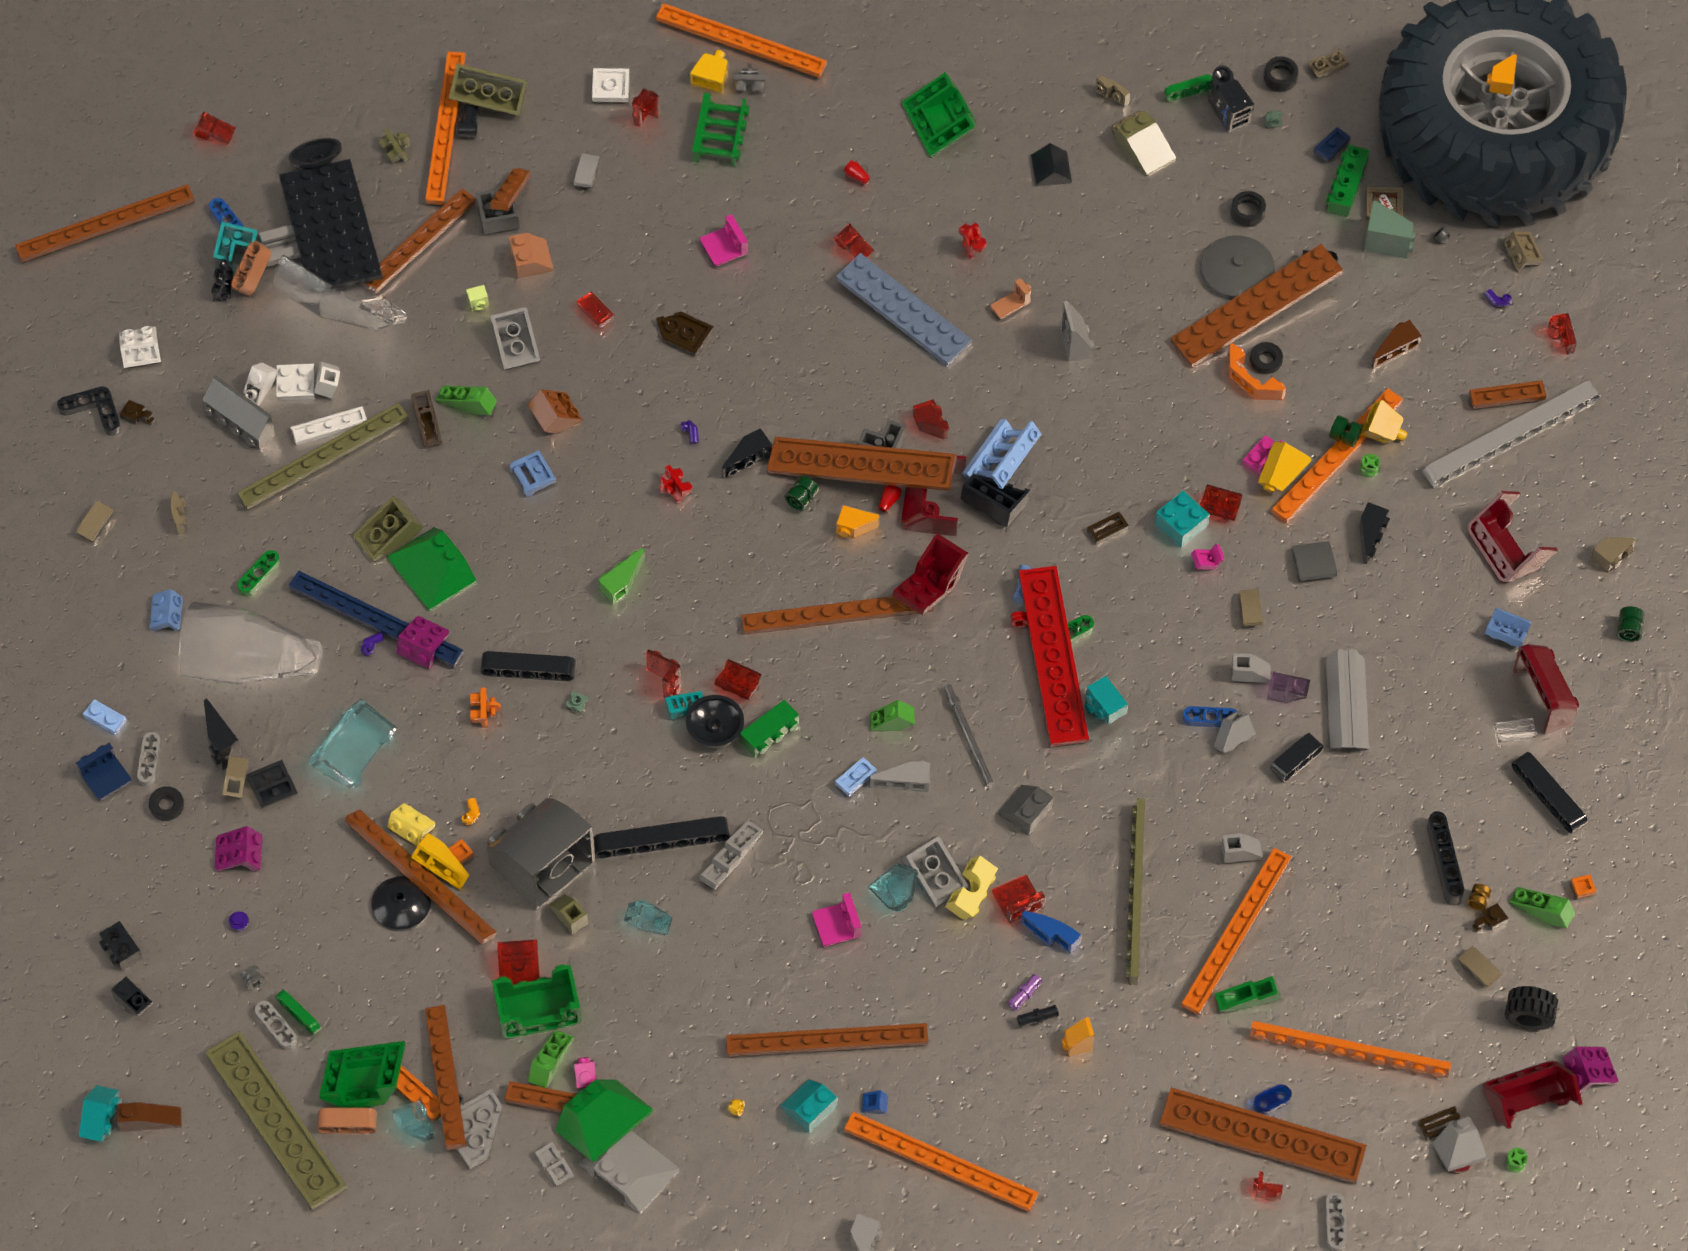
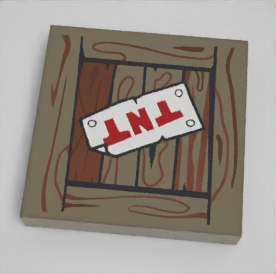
M1367 186L1366 220H1370L1373 201H1378L1403 216V188Z

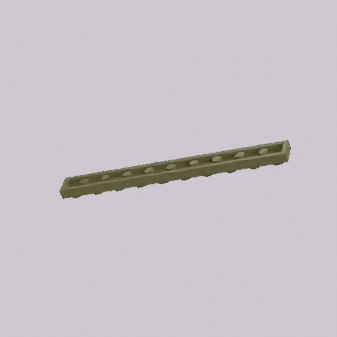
M396 403L237 492V495L246 509L249 510L409 420L408 415L401 405Z
M1137 798L1136 805L1132 806V817H1136L1135 823H1132L1131 835H1135V841L1131 840V852H1134V858L1130 859V870H1134L1129 880V888H1133V894H1129V905L1132 906V912H1128V923L1132 924L1131 929H1128L1127 941H1131V948L1127 947L1126 959H1130V966L1126 965V977L1129 978V985H1137L1139 974L1145 799Z

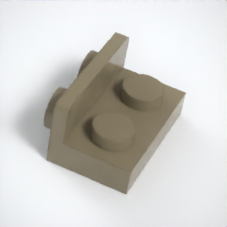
M1513 231L1504 241L1517 271H1521L1526 265H1541L1543 263V257L1531 232Z

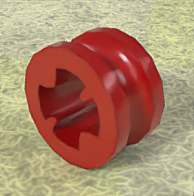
M1017 611L1010 615L1012 627L1022 628L1028 625L1026 612Z

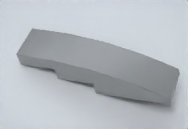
M747 821L726 841L725 847L713 858L712 864L700 874L699 880L716 890L748 854L764 830Z

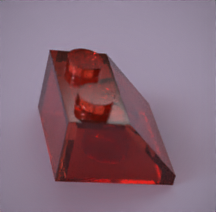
M537 939L497 942L499 977L511 979L513 985L521 981H536L540 978Z

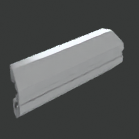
M292 224L258 234L257 241L271 251L266 267L300 258Z
M1337 649L1326 657L1325 663L1329 749H1369L1365 658L1355 649Z

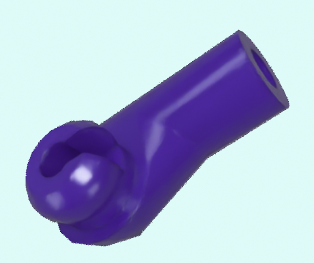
M1492 289L1487 290L1484 294L1494 306L1507 307L1512 301L1511 295L1504 294L1503 297H1499Z
M690 420L681 422V430L689 432L690 444L699 443L697 426Z
M381 632L363 640L361 646L363 655H371L375 644L384 641Z

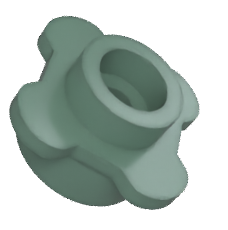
M1276 110L1269 111L1265 116L1267 121L1265 126L1267 128L1281 126L1283 123L1281 120L1282 112Z
M573 691L570 700L566 702V706L573 711L581 712L584 710L585 703L589 701L587 695H580L577 691Z

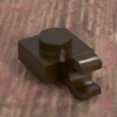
M128 400L120 412L122 419L135 424L141 420L151 425L155 418L151 417L153 413L146 410L144 405Z
M1496 903L1483 910L1480 914L1481 917L1474 920L1475 924L1472 927L1476 932L1481 931L1487 926L1492 931L1508 922L1509 918L1499 904Z

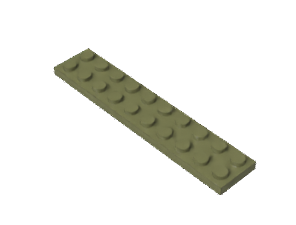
M240 1031L205 1052L311 1210L347 1189L337 1171Z

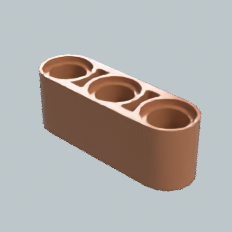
M253 241L249 244L232 280V287L245 296H250L254 293L270 259V249L258 241Z
M322 1108L318 1111L317 1131L320 1133L373 1134L376 1132L377 1111L375 1109Z

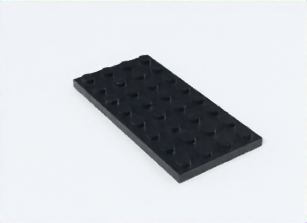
M347 159L330 163L316 169H302L279 174L310 295L383 279L351 160Z

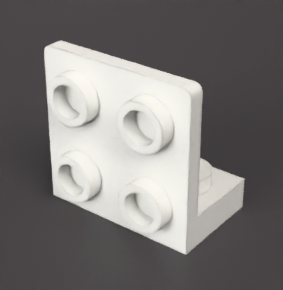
M145 326L137 330L126 329L119 333L124 368L161 362L156 327Z

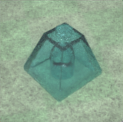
M897 863L870 884L868 888L888 909L896 912L902 911L913 900L918 871Z

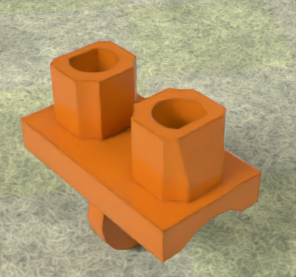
M480 688L479 693L470 694V706L481 707V710H470L471 723H481L482 728L488 727L487 712L490 713V717H495L496 712L501 710V704L496 702L494 697L490 698V702H487L486 688Z

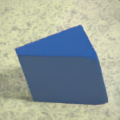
M881 1090L863 1093V1113H887V1094Z

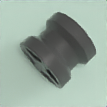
M257 965L250 966L241 973L242 979L247 982L246 987L248 990L257 989L266 981L264 976L260 974V968Z

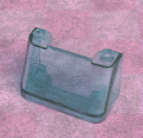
M361 698L345 712L310 758L308 764L349 789L352 787L356 788L362 781L361 772L385 742L389 744L396 736L394 732L397 727Z

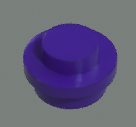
M242 911L234 912L229 918L230 927L237 931L244 930L249 924L248 915Z

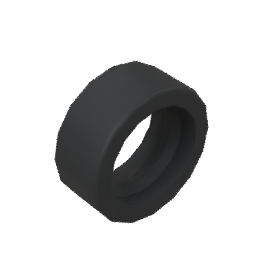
M1287 57L1272 58L1266 63L1264 82L1272 90L1279 92L1288 91L1296 85L1299 72L1298 66ZM1276 68H1283L1292 75L1286 80H1279L1271 75V71Z
M1243 191L1233 198L1231 215L1236 223L1241 226L1251 227L1261 223L1264 219L1266 203L1260 194L1253 191ZM1246 202L1253 203L1259 208V212L1254 215H1245L1238 210V205Z

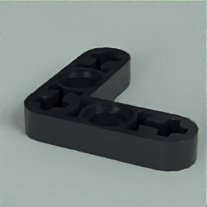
M101 386L64 396L57 402L60 414L65 416L97 408L107 435H116L121 430L114 402L107 387ZM82 398L89 399V402L86 404L79 403ZM105 408L112 409V412L109 414L102 413ZM112 419L114 428H110L108 420Z

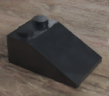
M206 698L204 700V708L210 744L208 749L212 754L210 757L216 766L219 765L224 770L227 768L229 756L243 758L239 740Z

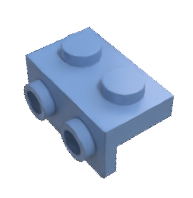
M172 589L153 594L150 629L156 631L171 627L175 631L180 630L183 597Z
M1495 608L1485 634L1494 639L1507 642L1511 646L1520 647L1527 636L1531 621Z

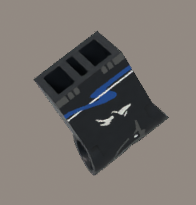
M1227 66L1216 67L1212 74L1208 100L1214 104L1215 111L1229 133L1250 123L1255 104L1238 80L1234 79L1230 68Z

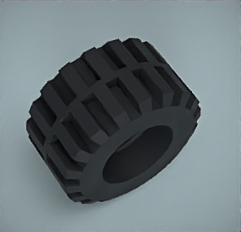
M1519 986L1512 988L1508 992L1505 1018L1508 1022L1520 1028L1528 1030L1549 1029L1555 1024L1558 999L1551 992L1538 987Z

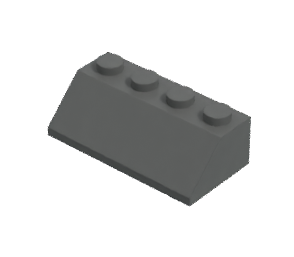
M216 375L212 378L202 399L205 413L217 418L221 425L228 426L235 435L242 436L250 446L261 449L275 435L272 416Z

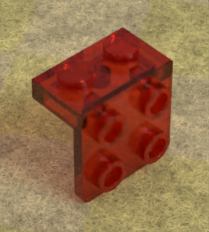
M648 649L646 651L647 669L663 678L664 699L678 695L682 685L681 665L674 659L669 660L658 651Z

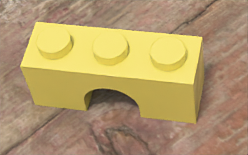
M980 855L971 858L962 874L971 884L970 892L965 888L954 890L945 907L962 920L975 917L979 911L978 906L980 902L987 896L989 885L996 878L995 873L998 868Z

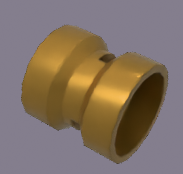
M1474 884L1471 891L1472 895L1469 896L1467 904L1475 910L1483 911L1487 907V899L1490 898L1492 890L1486 885Z

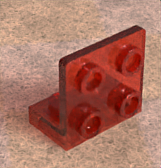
M1027 875L992 889V894L1009 924L1021 919L1023 911L1034 913L1045 908L1046 897L1042 891L1036 892Z

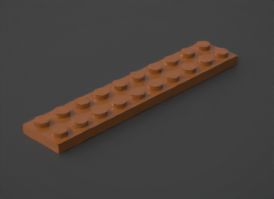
M1320 244L1171 337V342L1193 368L1343 274V269L1326 248Z
M775 437L767 471L770 474L804 475L811 478L950 491L957 456L952 453Z
M1172 1087L1159 1125L1354 1184L1357 1182L1367 1147L1363 1143Z

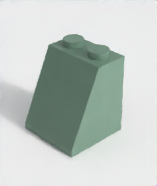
M1373 201L1364 251L1407 259L1408 252L1413 250L1416 231H1413L1414 223L1378 201Z

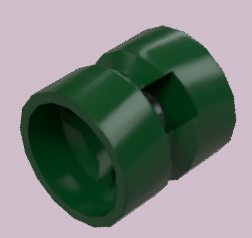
M1338 415L1331 427L1329 438L1336 441L1343 440L1344 444L1354 447L1360 437L1363 425L1354 421L1349 423L1347 418Z
M802 475L794 483V487H791L784 495V498L792 508L804 511L810 503L809 500H812L818 494L819 487L811 478Z
M1633 606L1620 609V624L1617 630L1618 638L1627 642L1641 640L1645 616L1642 609Z

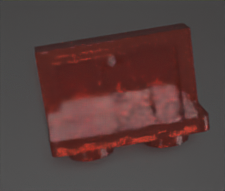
M643 88L638 97L636 96L632 101V117H634V125L638 127L642 126L648 115L656 118L660 116L659 95L654 91Z
M1207 484L1200 506L1210 515L1235 521L1243 495Z
M728 659L724 670L715 679L714 685L749 700L758 690L762 675Z

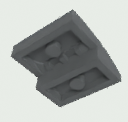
M1329 541L1292 546V554L1296 562V571L1300 581L1337 576L1335 559Z

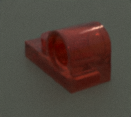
M203 111L193 133L201 140H208L210 137H213L228 145L236 127Z
M850 223L834 237L835 242L842 249L848 250L854 258L860 253L867 258L874 251Z
M1569 313L1552 316L1549 320L1547 335L1552 339H1561L1562 348H1565L1567 355L1574 354L1577 343Z

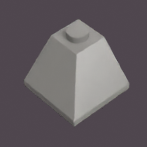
M1469 1116L1450 1122L1432 1143L1448 1171L1487 1160L1478 1130Z

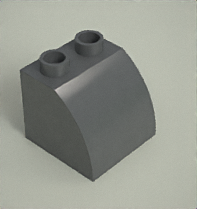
M546 798L538 806L533 803L528 804L519 812L516 824L508 830L504 827L497 829L487 841L489 864L536 911L595 863L592 826L570 807L552 798Z

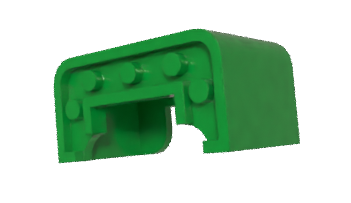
M558 965L552 971V977H541L536 981H521L516 985H513L512 980L507 979V977H499L492 981L502 1036L505 1039L571 1027L582 1021L581 1008L571 965Z

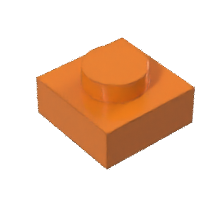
M463 839L449 847V850L461 865L474 856V852Z
M1590 874L1571 879V885L1577 899L1596 895L1597 891Z

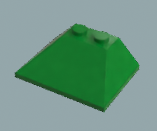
M946 72L902 101L931 158L976 128V119L967 102Z
M435 527L387 556V559L429 612L477 582L462 553L443 530Z
M405 1041L329 1051L319 1098L341 1108H364L384 1105L396 1090L406 1045Z
M595 1079L564 1105L555 1131L591 1162H594L653 1113L654 1110L616 1079Z

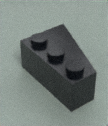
M972 474L963 484L960 499L1008 527L1028 504L1031 490L1026 488L1024 490L1017 489L1012 484H1007L1003 489H1000L994 479Z

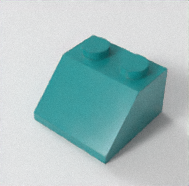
M808 1079L780 1107L810 1133L838 1107V1097L824 1084Z

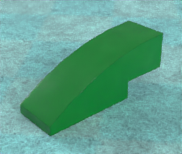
M1273 976L1257 982L1251 980L1215 993L1221 1013L1248 1009L1282 999L1277 982Z

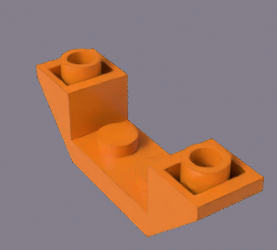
M1231 343L1228 352L1229 377L1255 400H1283L1286 392L1284 384L1272 377L1265 384L1261 385L1258 379L1253 378L1244 367H1241L1244 364L1246 355L1243 349Z

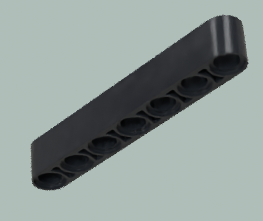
M718 816L599 833L593 837L595 856L603 859L723 842L730 838L727 818Z

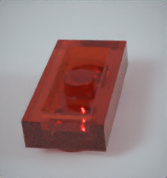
M592 291L577 301V305L600 329L615 319V315Z

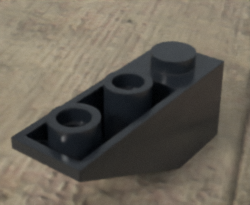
M761 428L745 435L722 466L723 479L728 476H734L738 471L749 468L754 463L765 460L771 455L772 444Z
M1370 502L1367 503L1359 525L1365 564L1368 563L1369 558L1373 559L1377 550L1375 545L1376 543L1380 544L1384 534L1382 530L1383 528L1387 529L1390 518H1388L1389 510Z

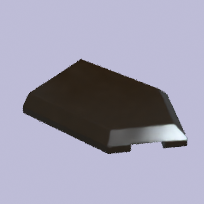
M684 312L656 318L664 341L694 355H698L714 326Z

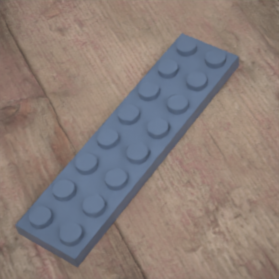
M861 253L836 276V280L947 367L972 343L971 338Z

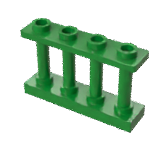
M704 93L692 149V162L700 163L701 156L705 154L731 158L732 166H736V161H740L741 156L739 146H743L744 141L742 131H746L747 121L745 116H749L750 106H747V99L742 100L741 107L714 103V101H711V94ZM714 110L738 113L740 115L739 121L711 118L709 113ZM714 125L737 128L736 136L709 133L706 128L707 126ZM707 140L734 143L733 151L708 148L703 143Z

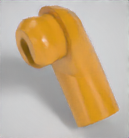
M476 798L467 800L469 811L462 815L461 818L462 822L466 825L474 824L480 815Z

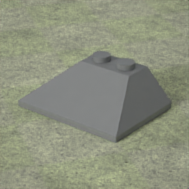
M632 1130L596 1161L591 1162L588 1158L584 1157L579 1163V1166L591 1176L599 1175L625 1196V1202L640 1214L680 1171L678 1166Z

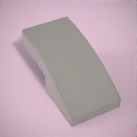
M582 153L574 185L592 188L600 156Z
M553 1142L534 1153L555 1186L574 1176Z

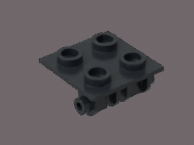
M227 253L226 257L221 259L219 268H216L213 278L216 281L211 290V294H214L213 302L217 298H221V301H228L230 298L234 273L232 268L228 267L230 253Z

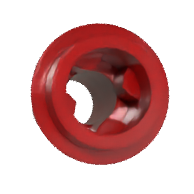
M851 160L843 170L846 176L863 185H866L871 178L857 161Z
M892 485L884 487L878 509L887 513L901 497L902 490Z

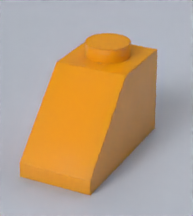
M1513 54L1493 66L1492 74L1488 73L1486 83L1490 85L1489 92L1511 95L1517 55Z
M843 505L836 524V534L846 538L859 537L879 527V515Z
M1089 1017L1080 1020L1064 1031V1038L1061 1039L1063 1050H1067L1069 1057L1092 1051L1094 1032Z

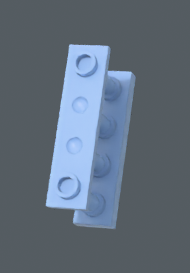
M1001 419L962 472L966 480L972 474L993 478L999 488L1003 489L1039 439L1041 432L1033 421H1029L1024 430H1016L1010 426L1006 419ZM1012 437H1018L1014 444L1008 443ZM1002 450L1008 451L1004 457H998ZM992 464H998L994 471H989Z

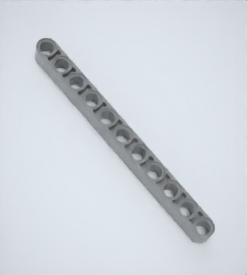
M1590 381L1583 382L1432 462L1423 469L1422 473L1432 487L1436 488L1593 405L1601 396Z

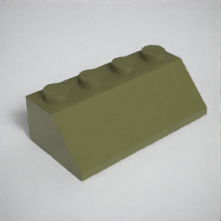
M457 64L449 99L519 116L527 80Z

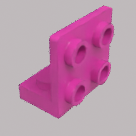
M732 214L725 217L724 228L700 237V242L715 267L748 254V241Z
M850 892L842 894V902L840 904L812 912L823 947L861 937L862 926Z

